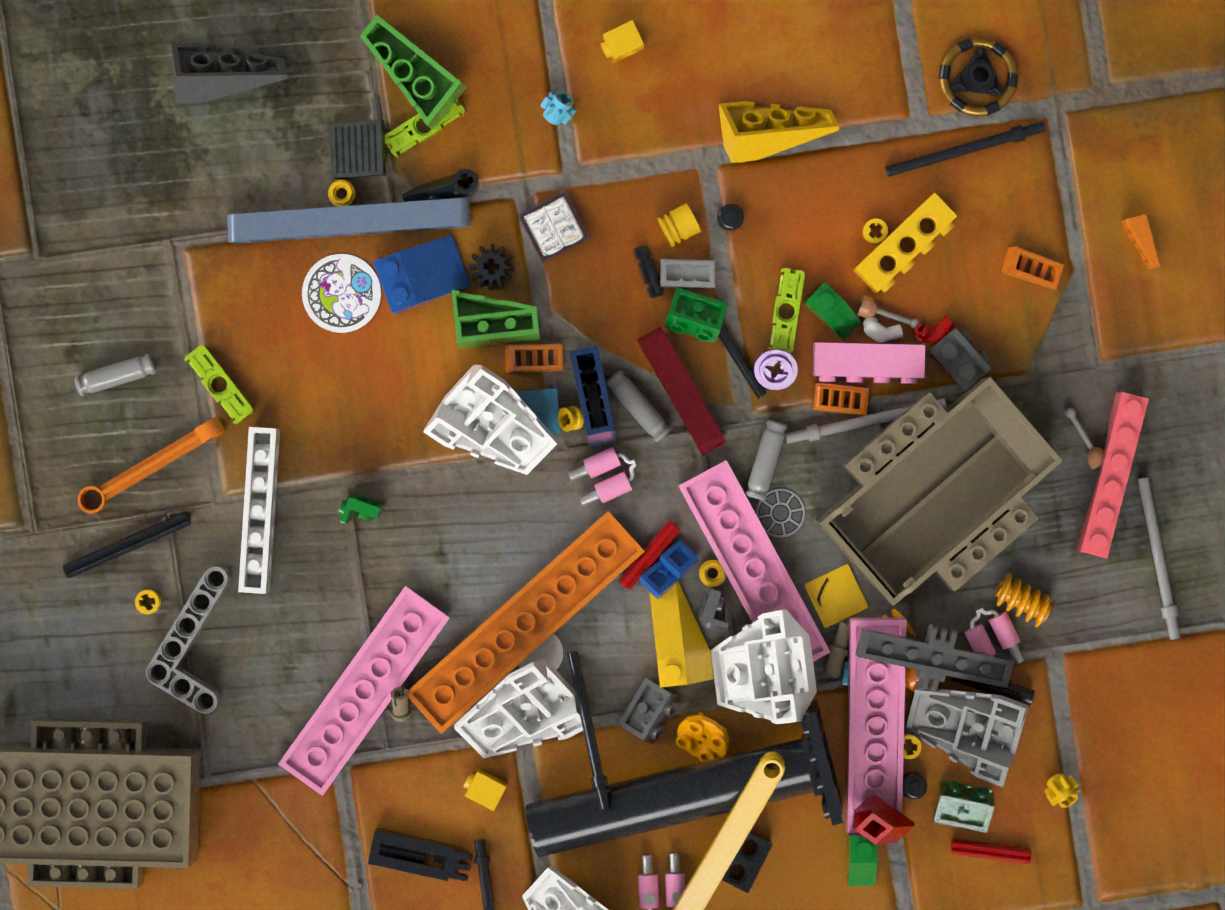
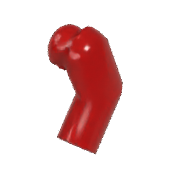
M946 316L936 326L918 324L914 329L915 338L923 343H938L955 324Z

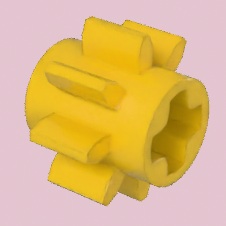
M1060 773L1052 776L1047 781L1048 788L1044 791L1052 806L1058 803L1060 807L1066 808L1077 801L1078 795L1076 793L1080 792V789L1072 775L1066 778L1064 774Z

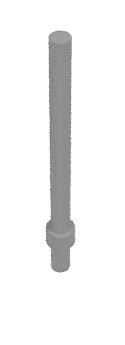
M944 398L937 400L944 409H947ZM910 406L817 426V424L805 426L806 429L785 433L787 444L803 440L811 442L820 440L821 436L894 421Z
M1149 478L1138 479L1163 604V607H1161L1162 618L1166 619L1169 639L1181 638L1177 622L1179 613L1177 605H1174Z

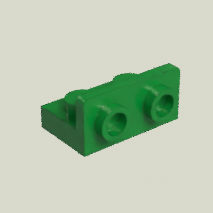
M676 287L664 327L678 334L684 333L694 336L703 342L716 343L729 303Z
M353 494L341 503L338 515L342 516L340 523L344 525L352 520L354 511H356L355 516L368 521L374 518L377 519L383 514L386 504Z

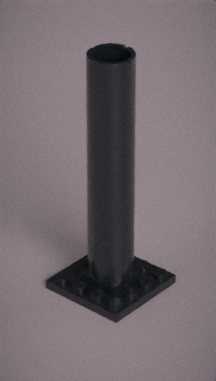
M817 700L811 701L802 718L801 724L804 733L802 738L609 784L607 792L611 809L608 811H600L596 791H593L592 788L527 804V825L529 832L533 835L531 841L536 855L543 857L729 813L759 761L768 752H777L783 757L785 771L767 803L814 792L815 796L822 795V808L825 819L831 818L832 826L843 823V802ZM769 763L766 765V767L771 770L779 768V766L775 763Z

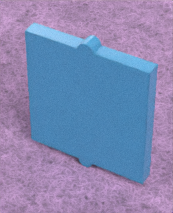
M557 388L516 392L552 434L561 433L558 423L560 408H558Z

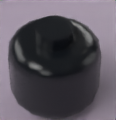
M731 203L722 206L717 214L718 225L725 231L732 232L739 229L744 222L743 210L740 206Z
M916 771L906 772L903 775V795L913 800L925 795L927 781L923 775Z

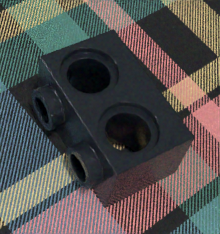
M751 830L745 840L755 841L756 848L754 851L747 853L740 847L722 878V881L746 893H749L773 845L771 840ZM734 864H740L744 867V872L738 877H733L729 874L730 867Z

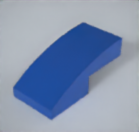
M679 540L661 555L657 563L640 576L639 582L653 596L659 599L694 566L699 557Z

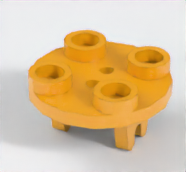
M699 712L698 715L689 716L681 721L677 730L676 744L679 748L686 750L691 755L699 758L701 762L726 755L730 746V740L725 727Z

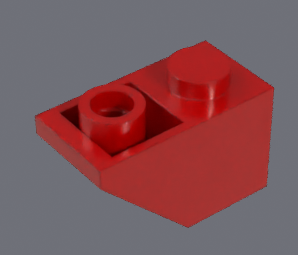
M873 793L855 809V831L874 844L898 842L915 826V822Z

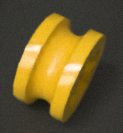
M871 219L863 226V237L869 243H880L887 237L888 226L881 219ZM871 224H874V227L877 224L881 226L880 234L882 236L880 238H877L876 235L873 238L870 237L871 229L869 226Z
M578 406L564 407L559 410L558 423L563 431L577 430L582 427L583 415Z
M152 589L140 592L135 599L137 610L143 614H152L158 611L162 603L159 593ZM145 594H148L149 598L155 599V603L151 604L153 606L152 609L142 605L141 600H145L143 597Z
M907 733L904 734V744H906L905 740L910 739L912 744H916L915 750L911 749L912 753L909 754L904 749L903 758L914 759L921 752V742L913 734Z

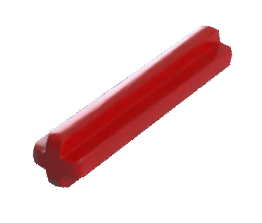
M668 521L644 549L645 552L620 577L619 582L626 589L631 590L639 581L640 576L653 565L679 534L680 528L672 521Z
M952 839L950 851L954 855L1029 864L1032 857L1030 849L960 839Z

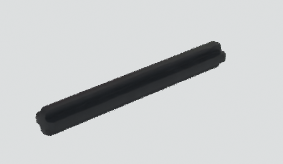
M186 512L177 514L63 565V571L67 578L77 576L191 524L190 518Z

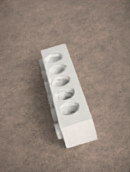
M249 427L238 592L260 594L270 592L280 429Z

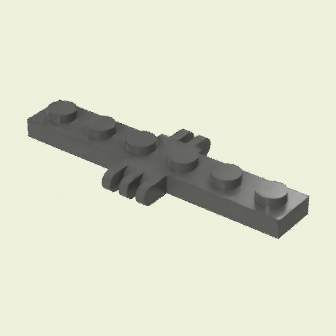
M935 624L929 625L925 641L862 628L855 653L859 658L917 669L916 676L920 677L918 688L925 690L928 686V690L934 692L938 688L939 681L943 682L946 675L1007 688L1014 661L1011 659L955 648L957 629L950 628L948 630L945 626L938 628Z

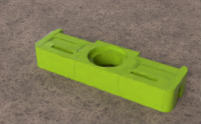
M457 99L434 129L431 128L427 133H421L417 130V123L422 119L417 114L385 135V143L393 156L398 158L397 153L400 152L402 154L416 145V141L421 144L443 130L442 125L444 127L460 117L459 114L462 113L465 116V110Z
M783 268L780 270L781 273H784L780 277L778 295L780 296H776L772 323L776 324L772 328L770 341L772 347H768V350L771 348L775 350L784 349L787 353L791 354L794 347L805 273L801 270ZM782 304H790L793 307L794 315L792 318L783 319L780 317L779 307Z
M200 345L185 356V362L190 361L189 364L198 376L204 378L201 382L216 402L222 405L232 419L235 418L234 424L241 423L244 418L254 412V407L206 346ZM216 377H223L227 382V387L223 392L218 393L212 387V382Z

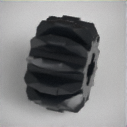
M490 244V253H486L485 248L481 246L479 247L483 255L481 258L476 254H472L471 258L477 261L478 264H469L468 268L470 270H478V272L471 276L472 280H477L482 276L478 284L480 288H483L486 282L489 281V290L494 291V282L497 281L502 289L505 285L501 278L504 277L508 281L513 279L511 275L505 272L506 270L514 271L515 266L505 264L511 261L513 257L510 254L502 258L506 250L504 247H501L496 254L495 245ZM494 260L495 264L500 267L498 271L495 270V274L490 275L489 271L484 269L485 264L489 265L488 261Z

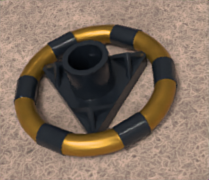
M973 37L958 42L946 53L940 65L938 79L943 96L949 105L957 111L969 116H989L1000 111L1012 99L1017 88L1018 70L1011 53L999 42L984 37ZM974 47H980L950 87V70L954 59L960 53ZM984 48L990 49L1002 58L1007 67V83L1004 93ZM953 91L998 96L1000 98L987 105L977 107L966 104L955 96Z

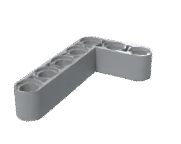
M221 565L211 567L203 574L146 669V677L152 684L203 714L217 709L221 703V694L216 688L181 668L180 665L231 582L230 571ZM214 571H219L224 576V581L220 586L213 584L211 581V575ZM200 594H204L209 598L210 604L207 609H202L197 604V597ZM185 618L194 620L195 629L193 632H187L183 628V620ZM171 641H176L180 644L181 652L179 655H172L169 652L168 646ZM158 664L163 665L167 670L164 679L158 678L154 673L155 666ZM180 679H186L189 682L190 690L188 693H183L178 689L177 683ZM203 693H208L213 697L214 703L212 707H206L202 704L201 696Z

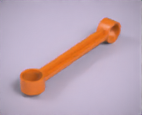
M218 416L201 424L194 431L104 484L83 488L78 494L79 507L86 513H97L104 510L108 500L200 445L223 434L226 430ZM89 490H96L102 497V503L98 509L92 510L85 505L84 497Z

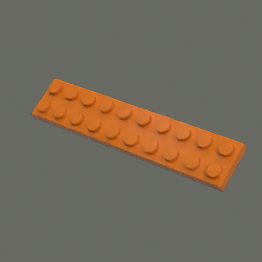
M607 511L408 690V698L442 734L645 551L615 517Z

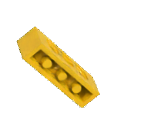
M934 192L860 262L853 271L874 293L880 290L885 293L896 283L893 277L899 271L905 274L916 263L913 258L919 252L925 255L935 245L932 240L939 233L945 236L955 226L952 221L957 215ZM923 219H928L933 224V231L929 234L922 232L920 229V222ZM902 238H908L913 242L914 247L911 252H904L900 248ZM882 257H889L893 260L894 267L892 271H884L881 268L880 260Z

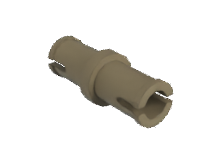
M839 622L834 642L829 646L831 651L823 671L828 676L840 678L845 658L849 656L850 623Z

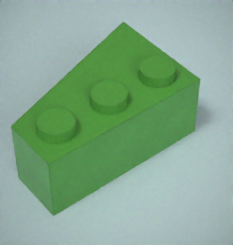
M451 289L456 338L459 349L541 340L536 306L506 300L501 301Z

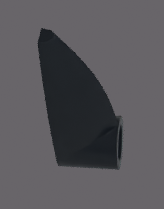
M462 169L454 175L436 179L403 193L402 197L404 202L467 197L473 195L478 190L479 181L473 171ZM464 176H468L469 180L473 179L474 183L469 185V189H464L463 186L459 187V182L463 181Z

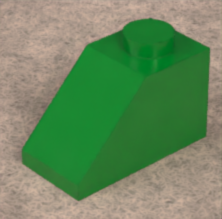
M825 282L804 303L842 341L862 322L848 304Z
M847 833V886H875L878 844H874L860 833Z

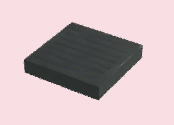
M383 120L329 123L331 178L386 176L385 128Z

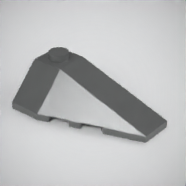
M177 43L171 45L173 87L176 103H204L287 79L284 58L250 53L247 56L237 55L233 53V49L224 48L223 52L209 50L208 45L201 43Z

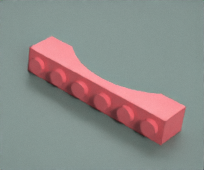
M1117 392L1115 395L1099 476L1090 505L1081 525L1075 551L1108 558L1145 417L1148 398L1125 392Z

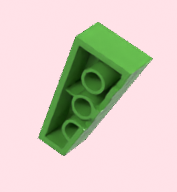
M377 14L360 35L425 124L434 129L464 92L467 85Z

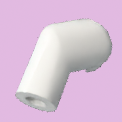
M875 317L866 318L863 322L864 332L876 342L883 343L903 337L900 324L885 328L877 322Z

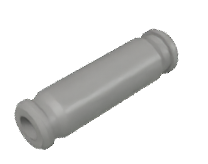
M147 353L143 357L138 356L86 372L81 376L76 375L75 385L78 393L81 396H86L87 393L99 392L146 377L148 374L154 375L157 372L153 356Z
M619 370L605 382L606 386L611 388L612 393L642 428L654 438L655 442H658L671 431V426L665 423L664 418L631 380L623 375L624 372Z
M773 420L766 421L767 426L763 431L749 478L748 490L745 492L746 496L763 501L767 498L766 492L770 488L784 440V431L787 430L786 424Z

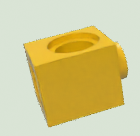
M633 20L604 33V42L600 43L606 58L612 57L614 63L644 49V43Z
M478 768L476 774L470 772L463 786L468 789L465 797L494 811L507 787V783Z

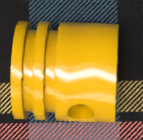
M687 203L670 211V215L664 214L663 219L661 217L657 218L671 247L675 246V242L679 244L681 239L685 241L701 232Z

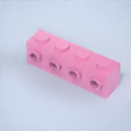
M813 343L812 376H819V382H835V377H846V382L863 383V377L874 378L873 383H890V378H901L902 384H917V379L925 378V345Z

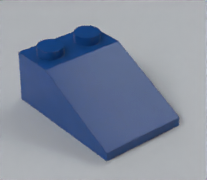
M452 235L373 261L391 312L394 315L452 294L451 289L460 291L471 287Z

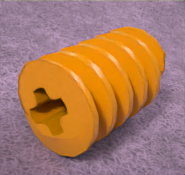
M1006 573L993 597H998L996 605L1000 606L1006 601V611L1009 612L1013 607H1016L1015 616L1019 617L1025 612V622L1028 623L1034 617L1036 618L1034 627L1038 628L1049 616L1054 607L1055 600L1050 602V596L1047 594L1040 598V590L1035 589L1031 592L1030 584L1026 583L1021 587V579L1016 578L1011 582L1012 574Z

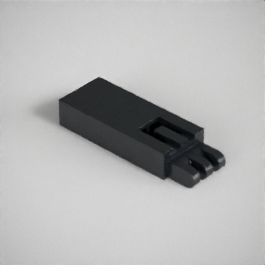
M376 828L368 864L448 881L449 878L468 881L469 875L458 873L459 869L470 871L471 864L461 862V858L472 860L473 854L455 850L456 845ZM426 853L434 854L432 862L443 863L442 868L424 865Z

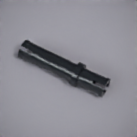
M951 677V681H956L994 695L1010 698L1026 704L1028 707H1030L1035 690L1013 684L1012 680H1009L1007 688H1002L1017 694L996 688L995 685Z

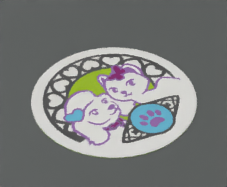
M335 254L321 259L309 270L303 282L302 299L306 312L317 325L328 331L346 333L363 327L373 318L380 304L381 288L376 273L365 261L353 255Z

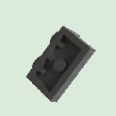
M955 328L928 352L965 392L984 374L992 370L988 365L991 360L982 350L977 352L970 345L973 340L963 329L958 331Z
M706 586L697 617L706 628L720 631L721 627L728 628L729 623L725 619L714 616L715 613L720 614L724 602V598L721 597L722 592L717 588Z
M645 677L618 725L641 740L654 744L663 735L664 725L669 717H672L677 711L680 697Z

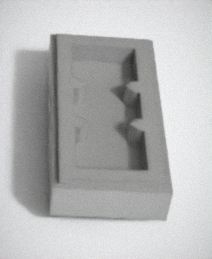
M660 259V287L715 288L716 260Z

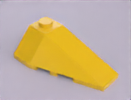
M749 101L719 104L723 145L731 163L759 160L839 130V124L833 112L829 109L797 107L794 111L781 109L779 104H771V108L754 107L755 102Z
M679 581L659 599L650 593L660 687L688 685L714 679L711 651Z

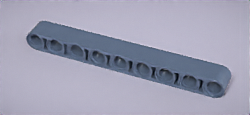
M469 198L227 215L228 243H251L471 226Z

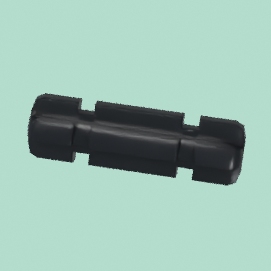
M642 245L635 248L633 253L635 259L639 260L638 267L644 284L648 285L646 289L649 297L656 298L663 295L664 289L660 287L658 282L660 278L653 259L649 257L651 255L649 247Z

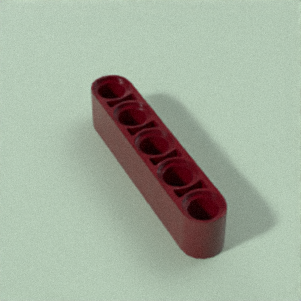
M660 326L637 339L702 456L727 443L662 327Z

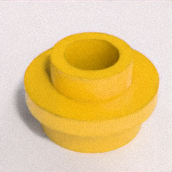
M337 180L330 185L328 197L335 206H349L355 199V188L350 182ZM340 189L347 191V196L344 199H340L337 196V192Z
M707 560L699 569L700 580L706 586H719L726 578V573L717 560ZM710 568L717 570L718 574L715 578L708 577L707 572Z

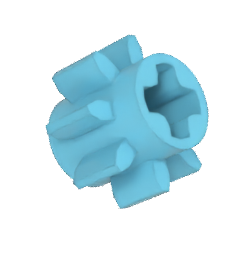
M551 91L540 105L545 109L543 112L544 118L554 125H559L561 122L566 125L576 112V109L572 107L574 103L573 98L563 91H557L556 93Z

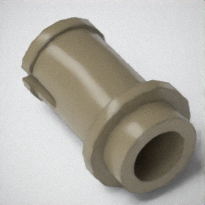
M403 687L394 688L391 691L392 707L390 715L397 722H405L412 714V709L408 704V690L405 689L403 695Z

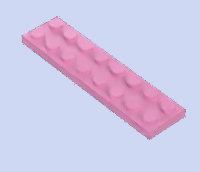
M727 460L680 484L678 487L752 623L758 620V616L763 613L787 610L809 634L813 662L830 653L827 644Z
M405 586L278 765L323 796L392 700L391 691L402 686L450 616L408 586Z
M905 617L850 618L846 794L847 833H858L855 831V809L872 793L902 813L905 667L859 658L855 653L862 628L906 637Z

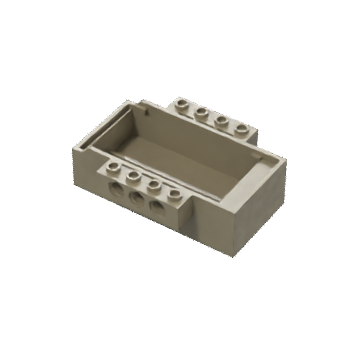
M981 378L949 405L947 409H944L930 392L925 393L845 462L843 466L858 482V485L817 520V523L882 598L892 606L914 591L933 573H936L950 590L956 591L1039 519L1021 497L1063 462V460L992 378Z
M38 717L32 720L31 744H0V863L28 864L27 886L138 889L144 884V867L189 868L199 858L201 749L147 747L148 720Z

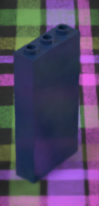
M598 345L569 351L590 448L617 443ZM587 374L594 375L595 381L592 384L585 382L584 377Z

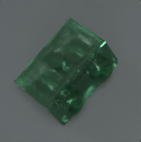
M941 781L939 785L940 794L933 814V822L987 833L995 808L994 792L984 787L962 785L956 781Z

